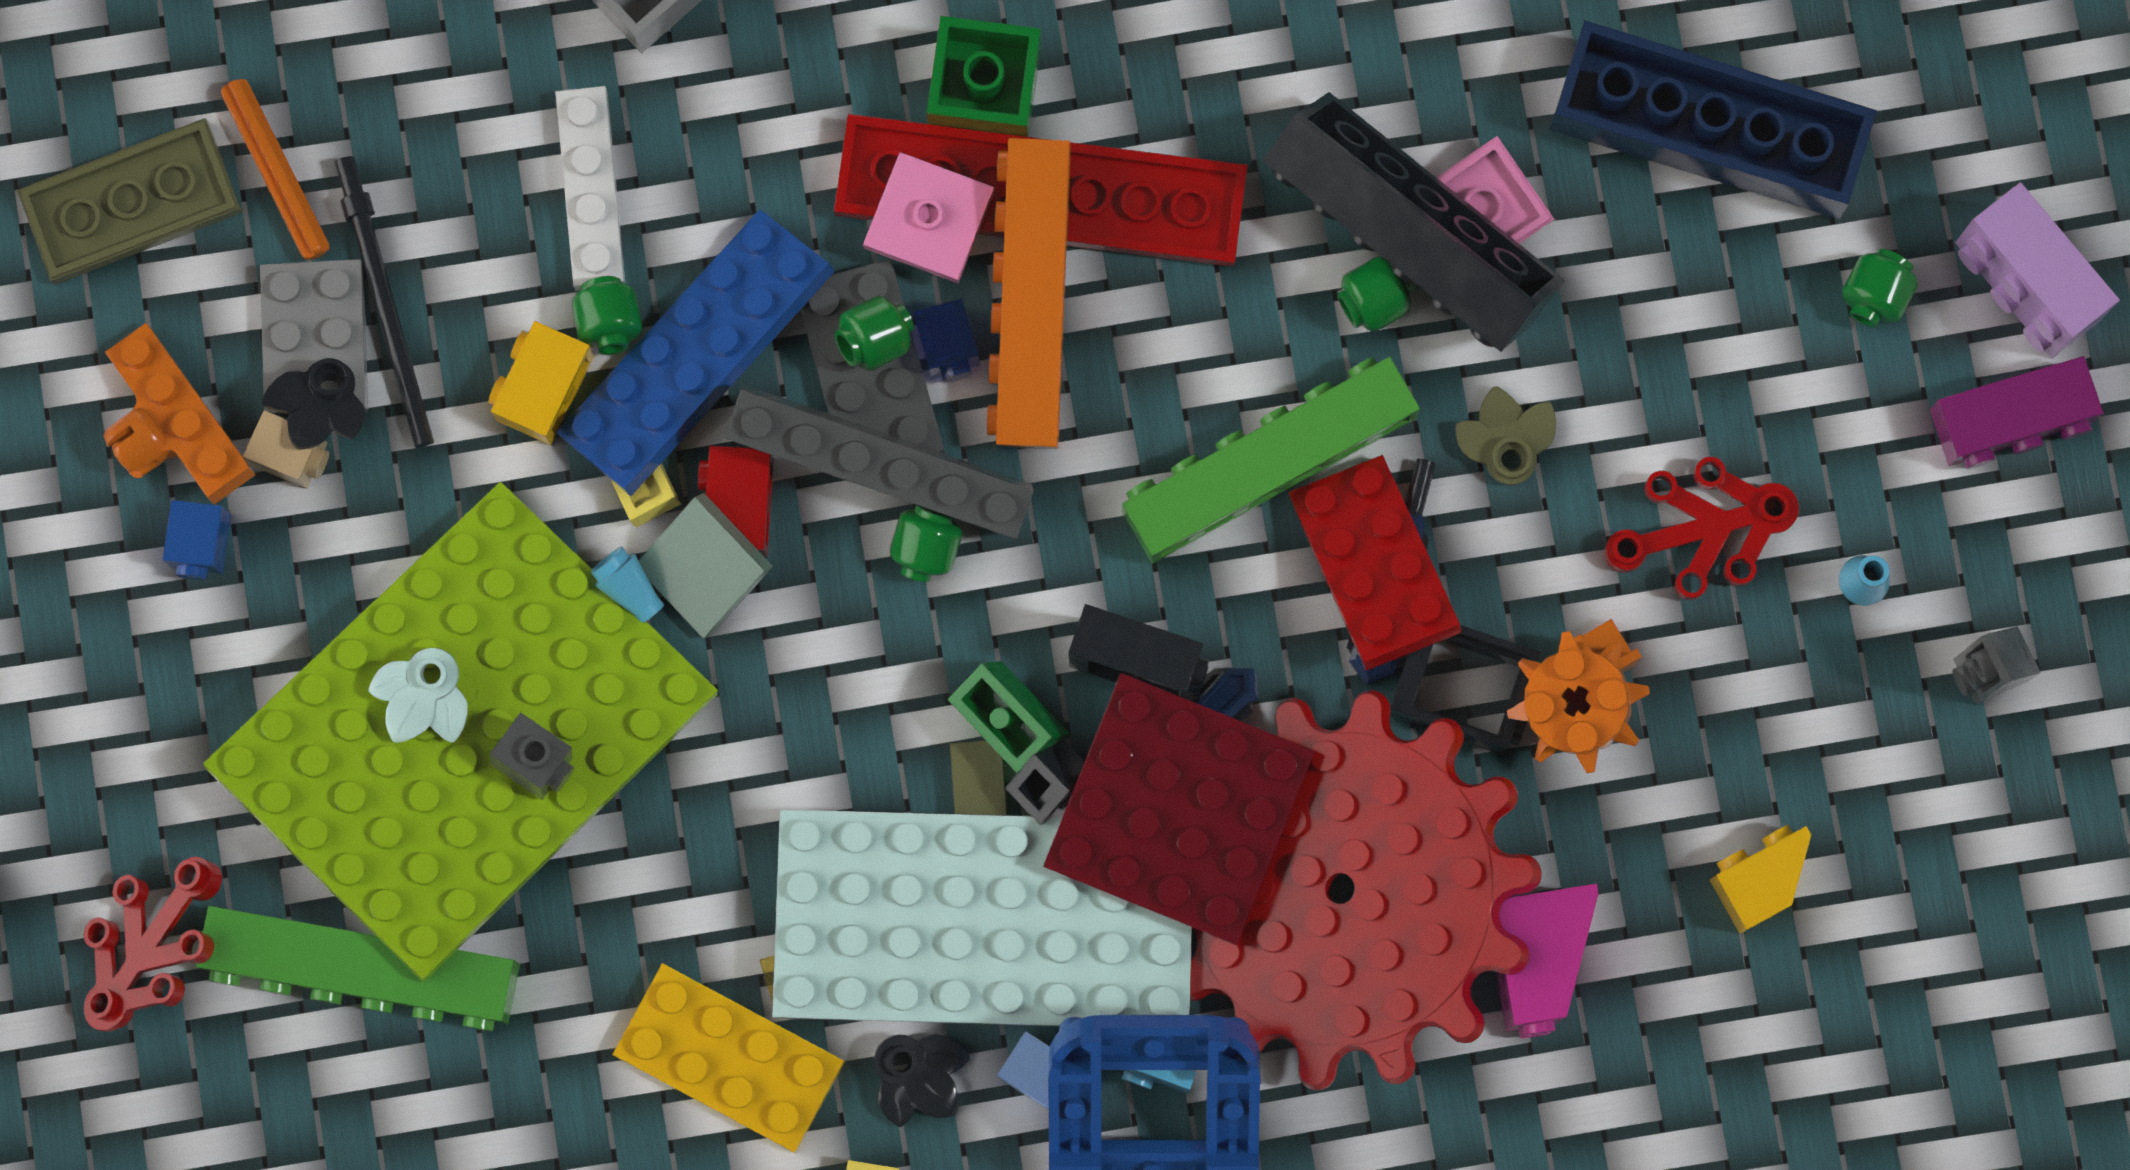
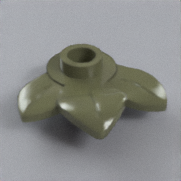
M1494 386L1481 404L1479 421L1469 420L1456 423V440L1463 454L1468 459L1485 464L1494 480L1504 485H1518L1530 478L1536 467L1537 455L1552 444L1556 431V417L1551 402L1547 401L1536 404L1523 413L1522 408L1512 396L1500 387ZM1506 453H1514L1518 456L1520 465L1515 469H1508L1502 464L1501 457Z

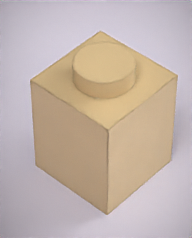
M264 410L243 457L253 467L307 489L312 478L318 479L322 475L328 462L329 451L325 450L328 444L326 440L319 446L310 449H296L288 436L287 420Z

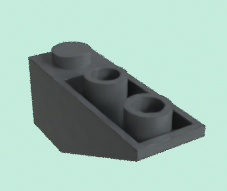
M2018 626L1981 636L1953 659L1957 666L1952 670L1955 682L1965 697L1971 695L1975 705L2026 683L2041 673Z

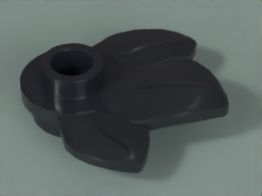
M334 358L321 359L311 365L306 372H285L268 387L262 399L263 407L289 414L287 420L288 436L292 445L299 450L319 446L327 440L332 431L344 438L354 440L365 421L364 405L354 394L355 376L345 363ZM330 380L336 382L339 387L335 390H325L320 385Z
M903 1034L891 1035L885 1038L876 1048L873 1059L875 1071L881 1078L877 1094V1101L881 1112L898 1127H902L909 1121L915 1109L935 1118H946L956 1115L959 1098L955 1082L950 1075L961 1069L970 1060L968 1052L958 1042L939 1034H931L919 1040ZM898 1052H906L909 1056V1064L903 1070H895L892 1065V1059Z

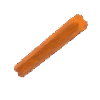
M236 79L229 82L221 89V96L301 256L305 260H314L329 251L330 244L248 81Z

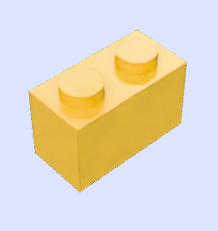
M534 321L529 332L523 330L518 335L510 355L515 360L507 378L500 376L497 379L488 402L493 405L490 412L497 422L552 446L557 435L556 432L560 429L595 355L590 345Z

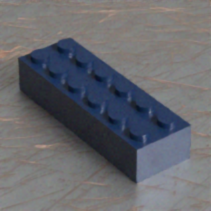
M1584 20L1549 130L1839 219L1849 205L1877 110Z

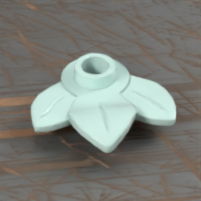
M426 648L417 652L410 661L390 662L378 670L370 684V694L381 700L389 701L385 722L390 738L395 743L413 739L426 731L429 726L443 739L452 743L461 735L466 723L468 703L456 686L459 680L458 664L454 657L443 649ZM431 663L437 665L441 671L440 679L434 684L428 683L423 677L424 668Z

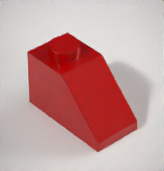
M709 446V460H700L698 490L706 491V496L765 558H768L774 456L754 448Z

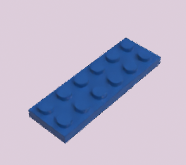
M759 209L556 433L628 495L632 496L835 271L826 260Z

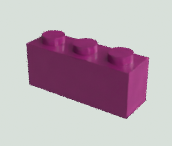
M2084 356L1938 399L1929 409L1948 466L1964 462L1966 469H1973L1991 463L1995 460L1993 453L2009 448L2013 449L2014 455L2033 451L2044 446L2042 438L2060 433L2063 440L2085 435L2092 431L2090 424L2094 423L2104 414Z

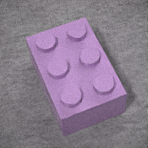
M2021 182L1976 216L1955 242L1960 248L1958 250L1959 258L1967 269L1976 275L1981 273L1992 286L1990 293L1997 305L2006 313L2013 312L2025 326L2023 333L2028 342L2041 353L2046 351L2052 359L2099 323L2120 301Z

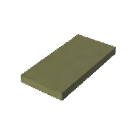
M206 118L17 190L50 282L53 285L243 213L212 129Z

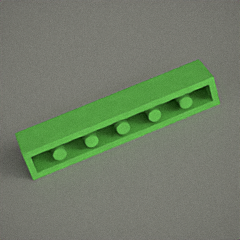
M1389 356L1377 363L1375 357H1372L1357 364L1348 371L1351 377L1335 387L1332 386L1330 381L1315 387L1304 395L1306 403L1289 411L1286 406L1279 407L1260 419L1262 427L1246 436L1242 430L1236 431L1215 444L1218 450L1202 460L1199 459L1197 454L1192 455L1171 468L1173 476L1158 484H1155L1153 479H1149L1126 493L1129 500L1122 503V513L1151 564L1156 563L1416 420L1420 408L1391 357Z
M208 906L203 933L208 934L213 939L214 951L209 960L202 964H196V967L210 972V982L239 987L241 977L261 981L259 990L290 996L292 987L312 990L311 1000L341 1005L342 996L362 999V1009L389 1014L392 1013L393 1004L413 1008V1018L440 1023L443 1021L444 1013L464 1017L462 1025L464 1027L493 1032L495 1022L509 1024L520 963L513 959L457 950L423 983L375 935Z

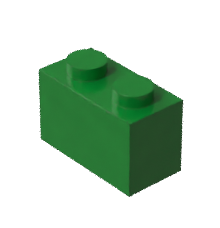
M1002 661L981 663L947 699L1016 773L1020 772L1034 753H1038L1062 740L1065 741L1070 735L1064 726Z

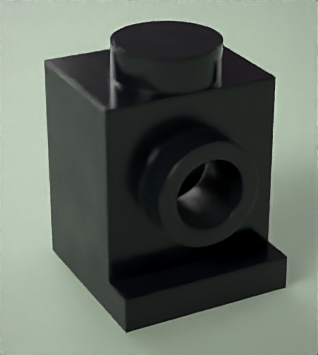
M1062 740L1038 753H1034L1005 789L1039 825H1042L1057 808L1060 810L1066 809L1085 762Z

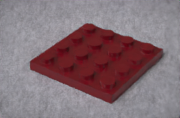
M1120 673L1043 867L1237 945L1315 751Z

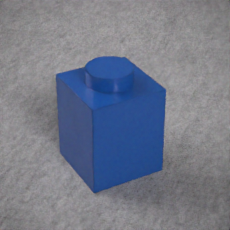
M171 500L163 561L172 569H177L176 576L192 580H207V573L223 574L231 514L223 506Z

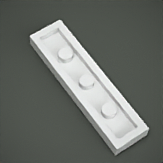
M605 86L555 91L573 287L575 291H579L583 283L601 276H615L620 278L622 283H625L607 89Z

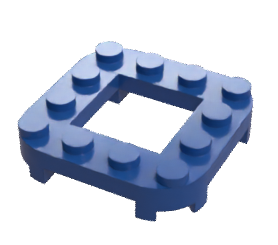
M1093 1015L1083 1018L1070 1017L1062 1021L1059 1026V1032L1050 1045L1048 1056L1049 1170H1259L1260 1051L1255 1038L1250 1033L1248 1023L1238 1017L1225 1018L1215 1015ZM1101 1070H1207L1206 1140H1101Z

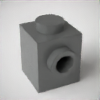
M521 712L490 753L491 766L541 800L544 799L550 789L556 793L559 792L575 768L569 764L572 760V747Z

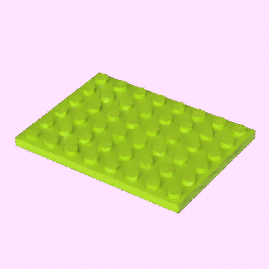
M501 481L203 763L204 768L423 983L718 695V690L649 623L640 622L634 615L597 588L595 584L598 581L591 574L592 569ZM426 648H440L447 651L458 664L459 680L456 686L468 703V715L461 735L455 742L450 743L429 726L426 731L413 739L400 743L393 742L385 722L389 701L381 700L369 693V687L375 674L390 662L410 661L417 652ZM431 663L424 668L423 677L428 683L434 684L440 679L441 671L437 665ZM520 712L572 747V760L569 764L575 767L573 773L559 792L556 793L550 789L543 800L491 766L490 753Z

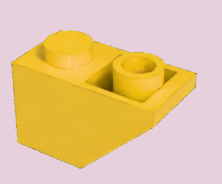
M1788 824L1761 839L1766 847L1763 850L1748 857L1745 850L1742 849L1716 863L1721 872L1712 877L1710 882L1739 934L1792 905L1811 838V833L1807 826L1793 833Z

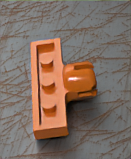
M147 323L105 352L135 394L137 401L133 410L109 426L103 435L108 448L112 446L114 456L127 469L130 475L134 478H142L167 459L178 457L213 505L256 475Z

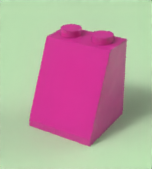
M1597 884L1510 897L1502 904L1500 921L1503 928L1510 934L1522 939L1529 947L1530 952L1529 963L1519 974L1507 975L1495 971L1506 1032L1519 1030L1520 1039L1550 1035L1551 1032L1556 1031L1555 1024L1567 1017L1599 895Z

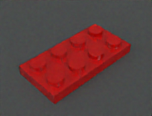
M1383 455L1288 492L1291 504L1365 671L1462 633L1459 620Z

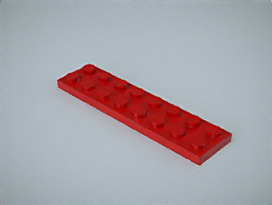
M848 114L834 215L872 221L898 155L901 152L993 186L995 192L978 234L1004 238V232H995L996 201L1006 202V181H997L998 151H1008V138H1041ZM1070 142L1067 246L1229 267L1235 266L1248 165Z

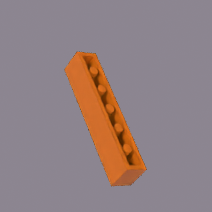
M1008 138V151H998L997 181H1006V202L996 201L995 232H1004V253L994 252L993 283H1002V302L992 303L991 333L1000 334L999 354H990L989 384L998 385L997 405H988L987 435H996V445L998 447L1059 449L1071 155L1069 140Z

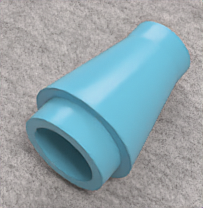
M622 546L602 559L591 571V574L598 581L595 586L634 615L641 623L649 620L664 606V603L655 593L635 553L628 554Z
M1860 555L1848 560L1843 565L1839 574V585L1842 593L1851 602L1863 606L1872 605L1882 600L1890 586L1887 562L1879 556ZM1864 568L1867 571H1873L1877 580L1871 581L1867 579L1864 575Z

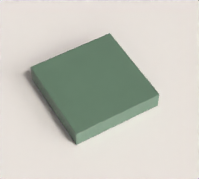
M704 493L691 500L639 560L651 584L703 639L712 635L773 567Z

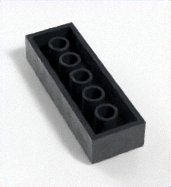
M1330 92L1296 113L1263 159L1266 164L1273 168L1274 176L1281 183L1288 187L1299 189L1312 200V205L1316 211L1328 219L1339 221L1352 232V238L1358 245L1368 251H1376L1391 263L1393 272L1399 278L1408 283H1416L1431 295L1432 303L1439 310L1448 315L1457 316L1470 327L1472 335L1485 346L1495 347L1502 352L1532 325L1565 282L1563 278Z

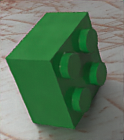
M940 16L926 113L928 124L1029 137L1042 46L1041 28Z

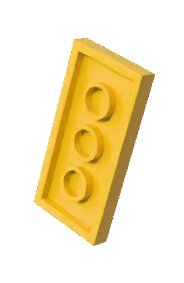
M663 963L612 1054L794 1153L800 1147L845 1063L844 1060Z

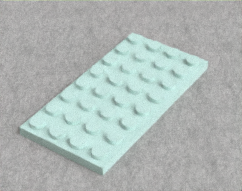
M780 810L772 1017L786 1019L1060 1026L1062 1021L1067 1018H1083L1093 1015H1189L1192 927L1043 867L1062 817H1050L1044 824L1039 825L1031 816Z

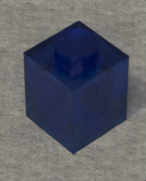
M962 298L913 312L931 380L942 377L943 382H954L972 375L971 368L980 366Z

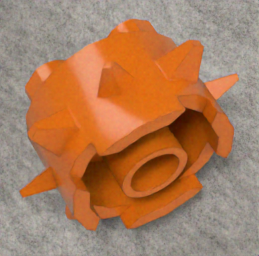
M1567 631L1561 634L1557 654L1547 657L1542 663L1524 658L1519 661L1518 666L1529 680L1525 688V700L1507 710L1509 719L1529 722L1531 729L1540 737L1534 756L1535 760L1541 763L1558 750H1561L1568 754H1576L1586 773H1593L1596 769L1600 749L1609 747L1614 741L1634 747L1638 744V737L1628 725L1631 716V705L1649 695L1650 690L1649 686L1627 682L1625 676L1617 668L1623 647L1620 643L1616 641L1601 653L1596 654L1589 650H1581L1571 632ZM1581 688H1585L1589 692L1585 700L1591 707L1585 714L1577 711L1575 716H1571L1567 712L1570 703L1566 700V696L1572 690L1578 694Z

